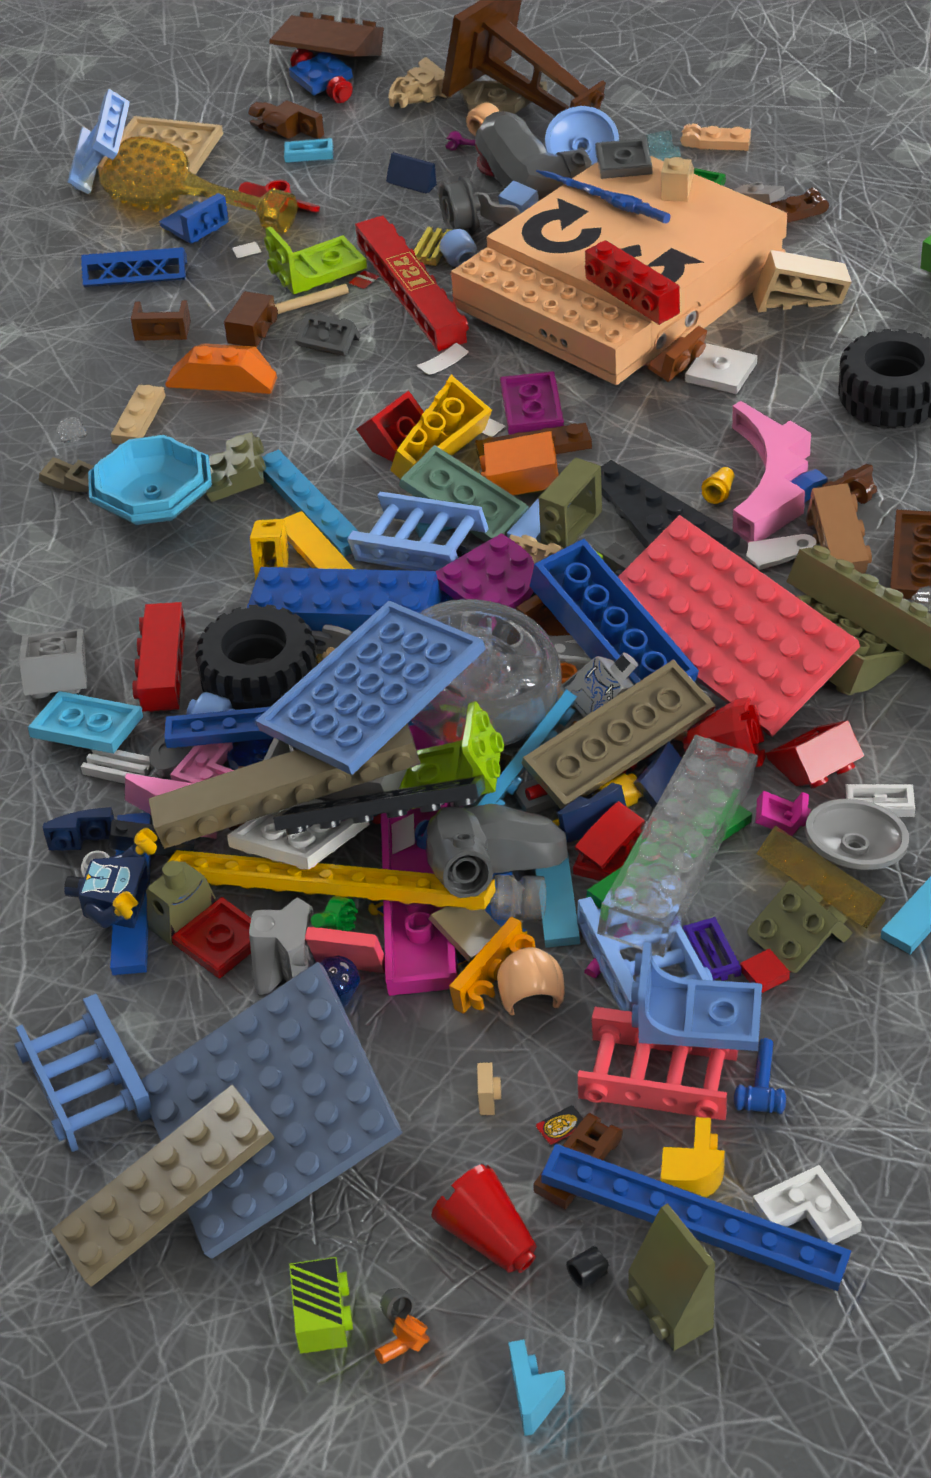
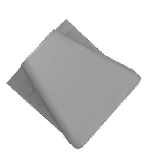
M298 897L282 910H256L252 914L249 937L255 991L259 995L272 992L283 978L288 982L316 963L305 940L307 927H313L311 924L313 908Z

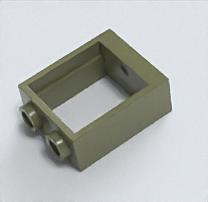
M575 457L539 496L542 544L554 543L562 548H566L574 544L602 512L600 465Z

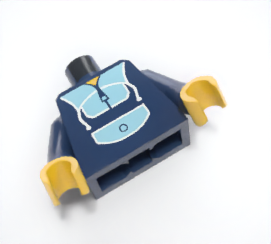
M143 828L136 834L134 844L125 852L109 858L91 860L85 877L68 876L66 878L64 886L65 896L79 897L83 915L102 928H108L113 924L135 928L150 882L145 855H152L156 852L157 846L154 842L158 839L157 835L149 828Z

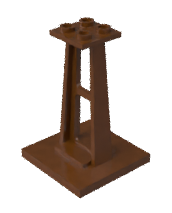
M480 0L454 16L441 91L445 96H452L486 74L554 116H557L566 109L577 106H588L600 110L601 103L605 97L606 82L602 80L590 89L586 88L517 28L522 0ZM512 50L533 65L532 81L504 63L511 58ZM542 73L574 96L575 99L571 101L570 107L540 87Z

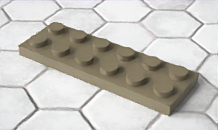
M673 659L524 756L521 764L554 802L563 809L579 796L585 798L714 712L716 705Z
M232 1084L51 1229V1231L84 1281L92 1287L275 1139V1137Z

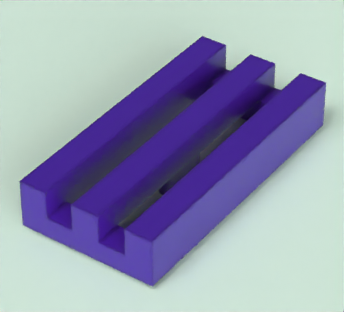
M716 917L682 926L702 966L710 970L713 980L716 978H720L721 981L728 980V975L733 974L734 977L741 976V966ZM706 928H710L728 965L723 966L712 941L705 931ZM694 932H697L715 969L711 968Z

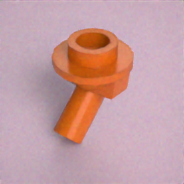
M407 1315L405 1319L397 1317L392 1332L398 1338L375 1350L378 1362L384 1364L404 1354L409 1349L419 1352L424 1344L430 1341V1338L425 1334L428 1327L411 1315Z

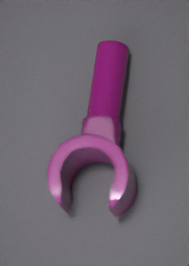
M457 131L451 132L446 138L451 140L445 145L448 150L453 151L459 145L475 146V140L462 138L461 134Z

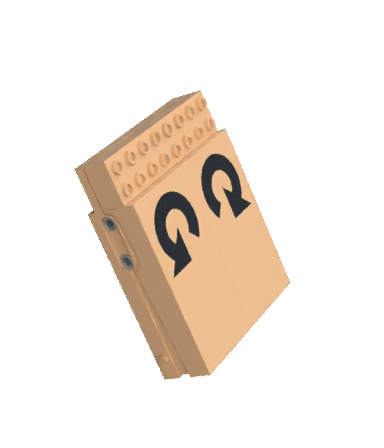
M650 156L653 174L604 179L600 177L598 162H596L572 179L603 190L642 199L643 202L649 203L652 208L654 207L669 213L671 216L670 221L665 224L640 213L638 215L610 205L601 199V196L591 195L584 190L564 184L487 236L486 248L451 271L453 302L456 304L457 309L617 386L643 365L648 366L649 362L678 337H686L698 325L706 328L754 291L770 250L786 252V250L782 249V240L786 237L787 212L696 174L693 175L688 201L661 200V171L664 161ZM607 240L680 286V314L658 325L587 280L585 250Z

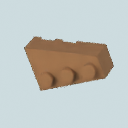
M848 483L812 488L806 522L808 526L814 525L817 534H813V537L816 539L817 544L820 543V546L827 548L831 552L830 555L836 559L846 560L855 566L854 569L858 572L866 573L868 563L872 562L870 546L865 545L863 540L865 536L864 523L862 519L858 520L857 518L858 503L856 495L851 494Z

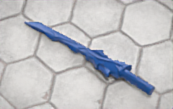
M536 170L541 175L560 181L567 186L584 190L591 195L601 196V199L616 208L638 215L640 213L665 224L670 221L671 216L669 213L654 207L652 208L649 203H645L637 197L603 190L549 171Z

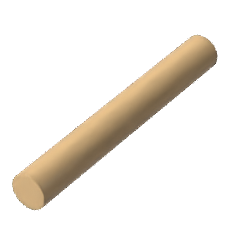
M342 284L277 303L275 307L278 309V314L348 294L349 291L347 285Z

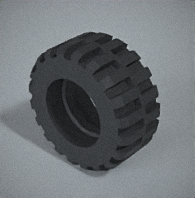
M883 329L882 332H869L865 337L861 335L851 342L840 358L838 386L839 400L848 413L852 416L856 415L857 419L864 423L870 422L872 426L880 427V425L888 426V428H896V426H903V428L911 427L913 423L921 424L928 417L931 418V338H924L922 334L917 332L908 333L907 330L903 329L898 331Z
M258 604L249 605V608L245 609L238 607L232 609L230 614L226 615L223 613L218 616L216 622H211L202 632L195 649L202 691L229 699L232 709L235 710L271 707L318 665L314 637L309 625L297 614L293 615L290 610L283 607L279 610L276 606L267 604L265 607H259ZM272 658L260 664H242L252 659Z

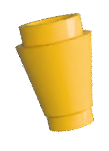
M722 467L704 480L701 489L702 496L707 502L718 504L728 498L735 477L733 470L728 467Z

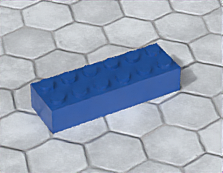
M585 539L534 564L530 581L531 589L591 660L600 656L616 662L623 653L629 654L638 663V666L628 676L635 685L674 659L694 682L696 681L699 670Z
M261 567L247 608H249V605L258 604L259 607H265L266 604L274 605L279 610L283 607L290 610L293 615L297 614L309 625L311 631L322 632L324 625H332L354 632L388 601L436 620L442 594L436 571Z

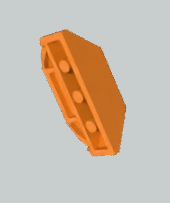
M201 344L194 346L172 367L166 381V387L271 394L277 379V373L254 346Z

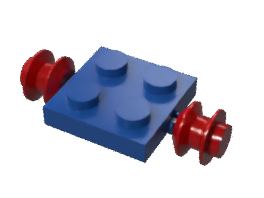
M300 48L292 53L290 58L292 67L289 68L290 77L312 95L327 90L328 96L337 103H344L351 97L353 87L347 80L353 78L352 69L333 54L321 52L315 56L309 50Z

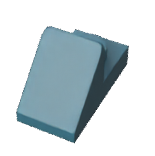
M525 1340L508 1342L511 1369L524 1436L533 1435L565 1393V1373L560 1370L539 1374L535 1354L527 1355Z

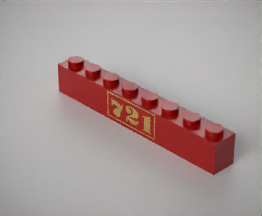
M384 215L355 223L358 247L437 352L450 348L454 343L459 345L467 343L466 331L469 330V324L466 317L458 312L456 304L453 301L451 302L445 290L437 285L435 277L426 271L424 263L419 262L414 250L409 249L404 237L399 236L396 232L395 226L392 223L390 224Z

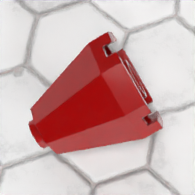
M749 696L735 699L688 728L687 736L683 737L686 754L691 755L695 762L748 769L762 766L766 758L765 749L759 750L758 744L764 742V734L755 705H749L751 702Z

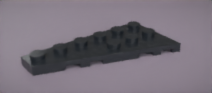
M613 460L601 466L602 496L607 502H612L616 507V513L621 519H626L629 523V529L645 548L679 515L729 550H733L740 545V535Z

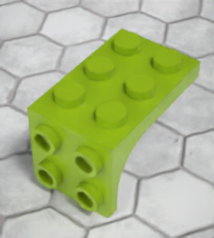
M271 226L265 229L266 237L264 238V244L270 258L267 260L268 268L272 274L279 278L282 286H286L293 295L309 291L316 286L333 282L335 279L355 274L367 268L366 258L344 235L293 253L291 247Z
M476 701L469 703L463 740L417 750L421 764L406 770L399 789L483 775L486 789L481 795L495 792L497 778L501 773L499 761L500 754L504 750V742L501 734L496 732L491 725L487 712L482 711Z

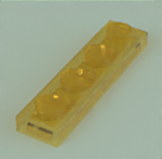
M774 826L756 853L804 887L807 885L811 886L823 897V900L865 928L869 926L886 901L885 898L777 826Z

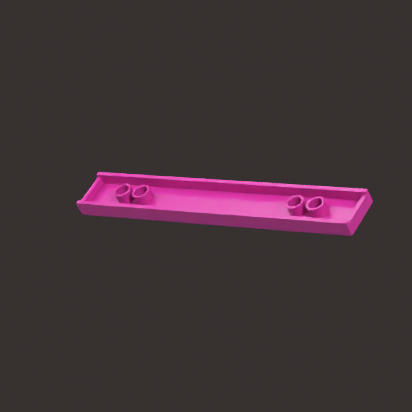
M433 699L423 708V724L409 726L416 750L446 744L444 710ZM449 802L445 803L444 805H440L441 809L443 807H449ZM415 808L407 811V814L394 818H387L386 813H381L382 869L434 874V871L427 862L426 850L419 848L416 842L392 854V824L414 814L415 832V827L418 823L430 820L441 809L420 812V808ZM383 900L385 981L389 996L450 989V984L458 977L457 949L429 920L431 914L444 907H435L431 904L421 903L403 904L399 901Z

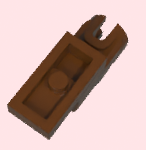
M286 100L278 106L259 101L252 104L249 108L248 115L256 118L259 117L257 120L252 119L249 121L250 124L259 129H264L266 132L276 133L287 139L293 138L300 132L316 139L324 136L322 114Z

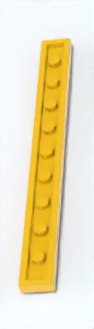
M176 850L168 860V862H186L207 879L208 883L215 886L234 885L246 889L255 887L272 889L277 892L286 890L303 892L308 895L327 894L341 897L367 898L371 901L390 900L399 901L403 904L421 903L431 904L435 907H462L468 910H485L496 892L495 879H492L488 888L478 896L458 898L451 894L432 873L317 863L313 868L307 870L299 869L287 863L275 862L269 858Z

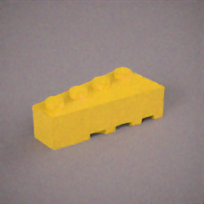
M450 375L442 390L435 396L432 404L422 414L417 425L412 428L397 449L390 471L401 479L434 445L453 456L485 430L492 409L453 375Z

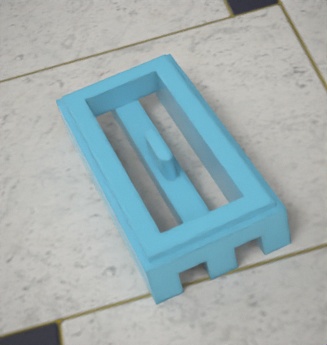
M331 138L284 142L285 163L333 159V141Z

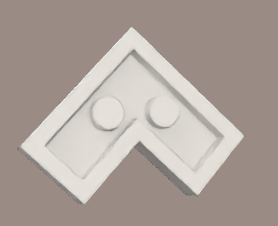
M820 1165L753 1196V1206L761 1218L785 1227L807 1218L820 1238L832 1244L838 1243L861 1231L862 1222Z

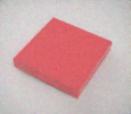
M307 927L305 940L315 961L319 962L322 966L345 968L340 964L343 962L349 966V969L385 973V955L376 935Z

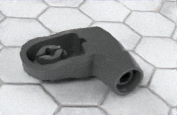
M505 111L494 112L485 118L476 132V146L486 158L497 181L504 188L514 180L535 189L538 192L539 201L564 185V183L545 177L536 172V170L549 171L572 179L592 166L590 157L584 149L562 151L556 154L546 152L544 145L533 136L525 121L514 113Z
M485 804L467 809L443 807L430 818L427 826V862L442 885L458 898L475 897L481 894L491 883L493 873L549 868L560 865L568 858L566 834L549 818L503 805Z

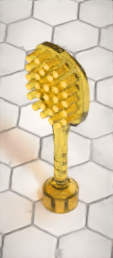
M130 137L122 141L114 160L110 158L106 160L99 178L103 189L109 193L111 199L119 198L121 203L129 201L133 207L140 204L143 210L148 209L150 205L153 212L160 210L159 204H163L165 209L171 208L170 199L178 200L180 198L179 195L210 198L220 193L225 196L226 204L256 212L263 228L266 229L271 226L276 232L282 234L291 228L297 213V199L294 194L271 189L263 196L256 197L208 182L190 171L188 157L181 149L170 143L149 137Z

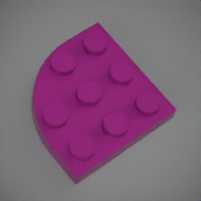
M502 533L436 571L440 589L490 626L515 612L516 607L530 599L534 592L530 587L534 568L533 559L525 549Z

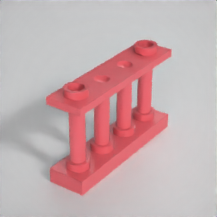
M594 1006L592 1037L593 1040L600 1041L593 1072L581 1070L578 1072V1096L580 1099H586L594 1103L606 1102L726 1120L727 1092L718 1091L724 1059L737 1061L739 1050L639 1043L638 1028L632 1027V1012ZM615 1044L636 1046L629 1078L608 1075ZM651 1049L672 1052L666 1083L644 1080ZM687 1054L709 1057L703 1089L681 1085Z

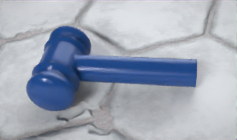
M763 1038L759 1041L754 1087L751 1085L745 1087L739 1084L735 1089L734 1106L738 1111L746 1109L747 1112L750 1110L768 1112L769 1114L775 1112L781 1115L785 1110L786 1093L784 1089L779 1088L775 1090L773 1087L769 1088L774 1045L771 1039Z

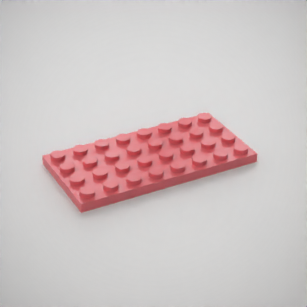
M681 515L618 576L699 670L696 680L727 704L735 699L749 696L751 699L749 705H755L762 730L771 737L861 647L855 637Z

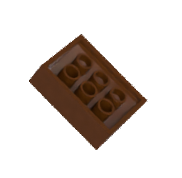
M300 11V15H291L270 38L269 43L348 56H381L384 27L376 26L375 21L363 20L362 24H357L354 18L342 17L341 21H336L333 15L321 14V18H315L312 12Z

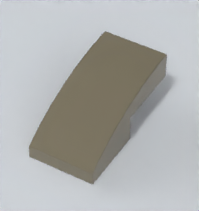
M53 457L39 473V482L63 490L86 492L89 491L88 472L94 466L79 459L74 465H71Z

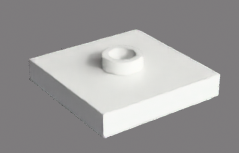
M706 343L703 353L695 359L686 372L685 382L737 394L756 366L757 355Z

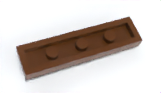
M580 423L524 433L518 432L499 437H488L475 440V445L480 462V456L484 455L485 443L551 431L556 454L592 449V439L587 424Z

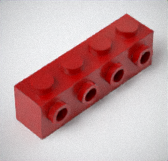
M607 240L585 250L587 280L658 325L680 314V286Z
M182 602L145 604L144 617H139V631L142 638H137V652L140 659H135V674L138 680L133 681L132 690L134 699H139L142 712L179 709L186 630Z

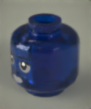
M343 956L324 958L319 963L325 968L344 1008L359 987L360 977L357 968L351 960Z

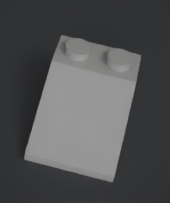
M83 628L22 635L19 665L24 696L32 695V698H44L50 696L52 692L59 691L77 694L82 691L81 689L87 688Z

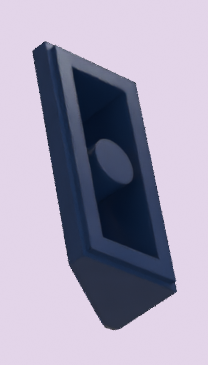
M393 152L390 157L386 181L400 187L429 193L437 185L435 163Z

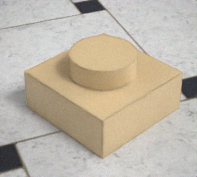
M492 1062L477 1063L480 1115H495V1100L502 1099L501 1077H493Z

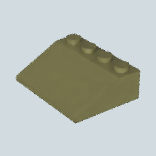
M809 595L796 596L859 641L861 647L828 679L836 685L835 688L839 692L853 695L854 693L868 691L913 659Z

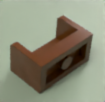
M187 300L181 301L179 312L143 313L141 302L137 301L134 303L131 324L135 341L187 340L191 323Z

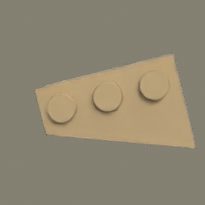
M770 250L754 289L753 297L758 312H766V308L782 307L783 310L792 309V306L805 304L808 307L842 304L851 284V279L845 263Z

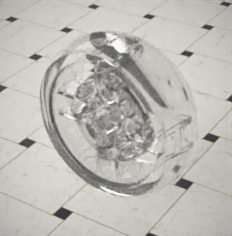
M477 599L447 601L433 605L420 612V614L483 639L486 650L410 721L425 733L447 743L461 741L464 736L468 704L476 701L482 711L487 712L491 725L496 732L501 734L504 745L519 741L533 733L556 704L562 684L561 663L557 650L541 626L527 615L509 606Z

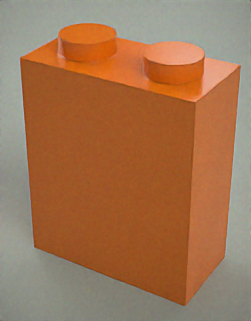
M551 431L485 443L484 455L480 456L481 475L513 496L546 490L559 475Z

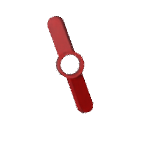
M274 180L266 186L251 182H243L239 186V193L243 197L267 203L268 207L275 211L285 210L290 206L319 212L320 210L318 205L293 199L291 197L290 184L284 180Z

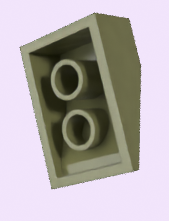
M667 1203L660 1208L628 1270L629 1288L626 1292L633 1307L637 1311L642 1309L649 1318V1324L655 1336L661 1341L665 1339L673 1351L714 1328L715 1262Z

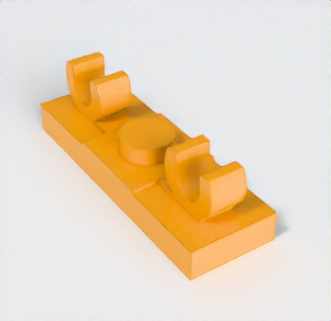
M510 917L450 984L454 1010L463 1014L471 1006L474 1009L483 1010L485 1008L484 1001L480 995L484 994L492 998L495 996L493 983L495 980H498V970L502 962L517 950L527 947L536 948L534 938L531 935L523 934L520 920Z

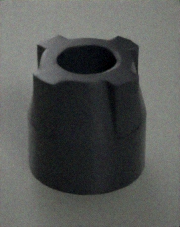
M597 1246L590 1247L566 1262L571 1279L581 1289H585L608 1274L609 1262L598 1250Z

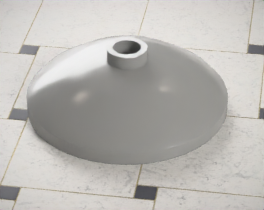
M836 799L822 803L810 812L805 826L807 840L819 855L835 865L851 870L872 871L893 865L905 855L909 844L908 830L898 816L880 805L864 800Z

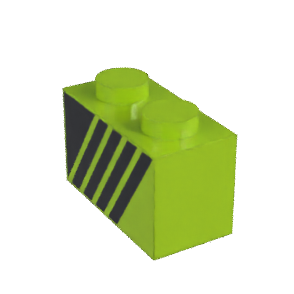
M337 1257L289 1264L295 1333L300 1354L348 1347L346 1331L353 1330L351 1307H343L342 1296L350 1295L347 1271L339 1272Z

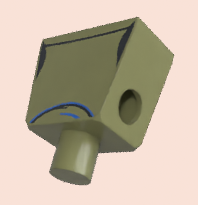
M179 861L167 862L162 868L163 875L149 885L146 890L148 929L170 945H173L172 935L217 901L207 879L186 862Z

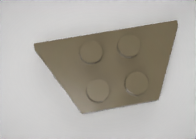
M473 81L459 91L468 111L481 103L488 102L495 105L499 111L515 114L531 103L528 99L497 81ZM540 82V87L547 91V82Z

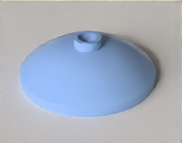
M588 106L572 107L560 112L550 122L545 135V147L548 153L556 154L557 152L584 147L592 165L598 162L595 143L619 141L618 130L613 120L603 111Z

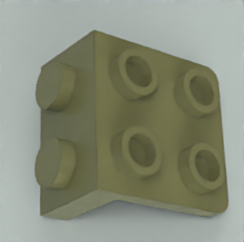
M791 879L747 930L748 935L764 950L770 948L791 973H797L831 933L843 943L853 934L844 925L848 919L833 905L827 910L820 904L823 897L809 885L802 889Z

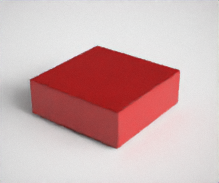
M770 948L740 963L741 973L750 983L762 984V993L790 979V971Z

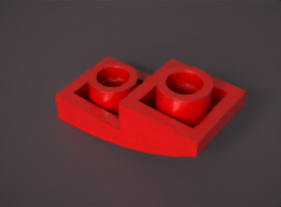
M618 801L588 830L575 845V850L603 870L619 849L627 846L645 824V820Z

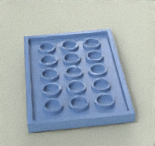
M388 601L256 720L257 726L260 731L353 775L486 650L483 639Z

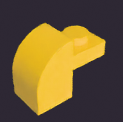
M696 1117L694 1149L663 1147L661 1182L705 1198L712 1195L719 1188L724 1177L725 1151L718 1150V1134L711 1133V1118Z

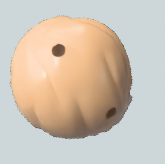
M527 947L511 953L502 962L498 970L497 979L501 1002L507 1013L513 1016V1005L517 1001L540 994L552 996L553 1007H560L565 994L564 977L559 963L553 956L539 948Z

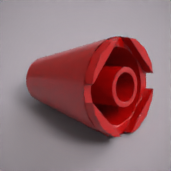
M484 1164L477 1165L451 1185L455 1191L448 1200L443 1195L439 1198L432 1210L431 1217L438 1225L508 1273L515 1270L521 1273L535 1261L536 1256L534 1252L537 1245L495 1171L488 1164L486 1167Z

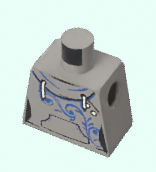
M623 653L616 662L597 656L559 688L563 693L567 689L577 696L573 705L583 717H586L634 685L628 676L638 666V663L627 653Z

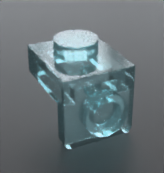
M666 130L647 134L650 156L662 161L665 158L681 157L680 147L673 145L671 131Z

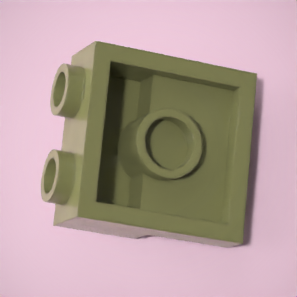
M252 432L235 436L226 441L225 452L215 453L209 457L212 486L206 493L211 502L264 483L263 471L266 470V465L261 456L264 453V446L261 439L254 437Z

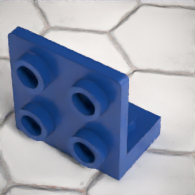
M217 193L203 202L194 201L160 220V226L190 244L197 242L200 238L229 223L225 196Z

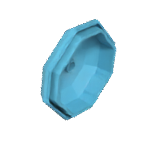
M165 435L128 439L89 470V500L96 506L135 525L171 521L203 496L212 486L209 456Z

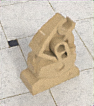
M427 57L423 58L418 62L419 67L407 71L408 75L398 77L393 82L389 91L390 107H394V104L397 102L400 103V108H405L408 104L429 103L437 96L450 98L441 93L445 72Z

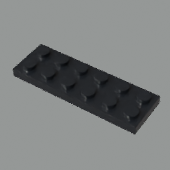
M480 775L289 807L273 817L275 831L286 829L287 835L307 831V828L314 824H319L320 829L340 826V822L351 818L354 824L374 820L373 817L381 813H386L387 818L404 816L407 814V811L420 807V812H430L441 809L440 805H444L447 802H454V807L474 804V800L478 799L486 789L484 776Z

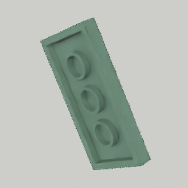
M435 445L400 479L399 483L401 488L415 497L482 507L489 529L486 533L472 530L469 532L484 542L501 533L506 535L529 507V505Z

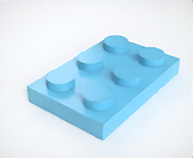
M59 691L28 726V730L32 738L114 754L143 718L141 706Z

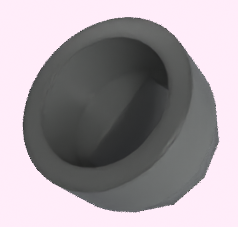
M394 1288L387 1290L382 1295L380 1306L383 1314L391 1322L395 1323L397 1317L405 1319L407 1315H413L415 1300L405 1290Z

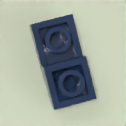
M667 742L653 753L645 762L648 767L633 782L652 808L660 807L681 780L687 768V764L670 742Z
M610 783L590 799L579 796L557 812L561 830L566 834V842L569 843L581 839L616 802L620 801L626 806L622 785Z
M112 807L77 811L43 823V832L48 850H81L83 840L109 839L112 819L115 820Z

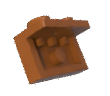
M698 325L686 337H678L649 362L648 369L667 382L671 381L703 353L706 348L704 342L707 330Z

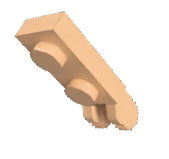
M686 124L682 130L683 134L680 141L682 146L687 148L748 151L751 129H744L742 127L719 128L717 126L701 128L698 124Z

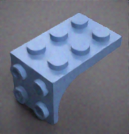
M644 941L643 953H636L634 974L640 976H636V982H632L631 1004H636L633 1005L632 1027L638 1028L639 1043L758 1051L762 984L686 979L670 975L660 969L654 962L652 942Z

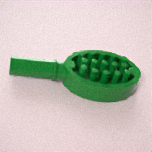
M334 896L328 902L323 913H316L311 917V924L317 928L323 927L325 929L352 931L356 925L354 921H356L355 914L358 913V909H356L353 899Z

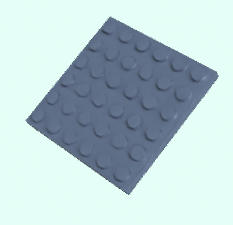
M316 962L141 1079L149 1095L152 1107L149 1109L161 1141L232 1084L275 1137V1139L187 1209L202 1250L211 1259L403 1133L325 968L319 962Z

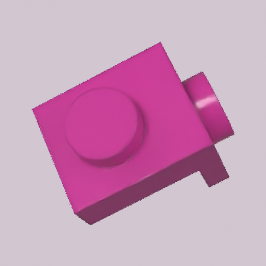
M763 790L757 798L755 823L792 837L800 826L804 827L806 825L807 818L811 812V809L808 808L809 794L801 792L796 800L791 802Z

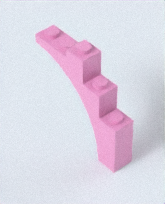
M740 401L733 405L732 428L745 437L757 450L765 467V473L758 487L744 502L733 509V532L749 543L766 539L804 514L805 490L790 481L802 473L808 472V461L805 459L810 456L811 433L792 421L780 425Z

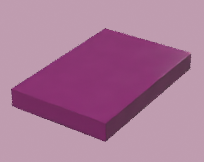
M553 371L500 377L508 435L564 426L559 393Z

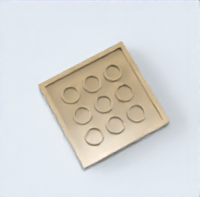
M134 116L123 130L118 154L114 160L104 156L97 166L98 174L111 178L120 177L132 180L153 181L155 183H173L179 186L189 185L223 135L222 125Z

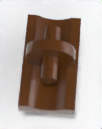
M865 464L856 470L850 469L840 479L834 482L829 481L822 485V487L848 483L851 494H855L857 503L861 504L869 502L872 499V494L878 492L872 478L873 466L870 464Z

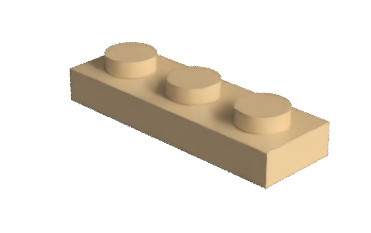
M151 385L137 386L111 433L113 444H122L128 439L144 437L166 396L164 387Z

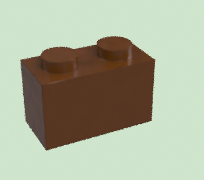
M243 292L224 320L227 343L257 348L278 317V309L275 307L273 295Z

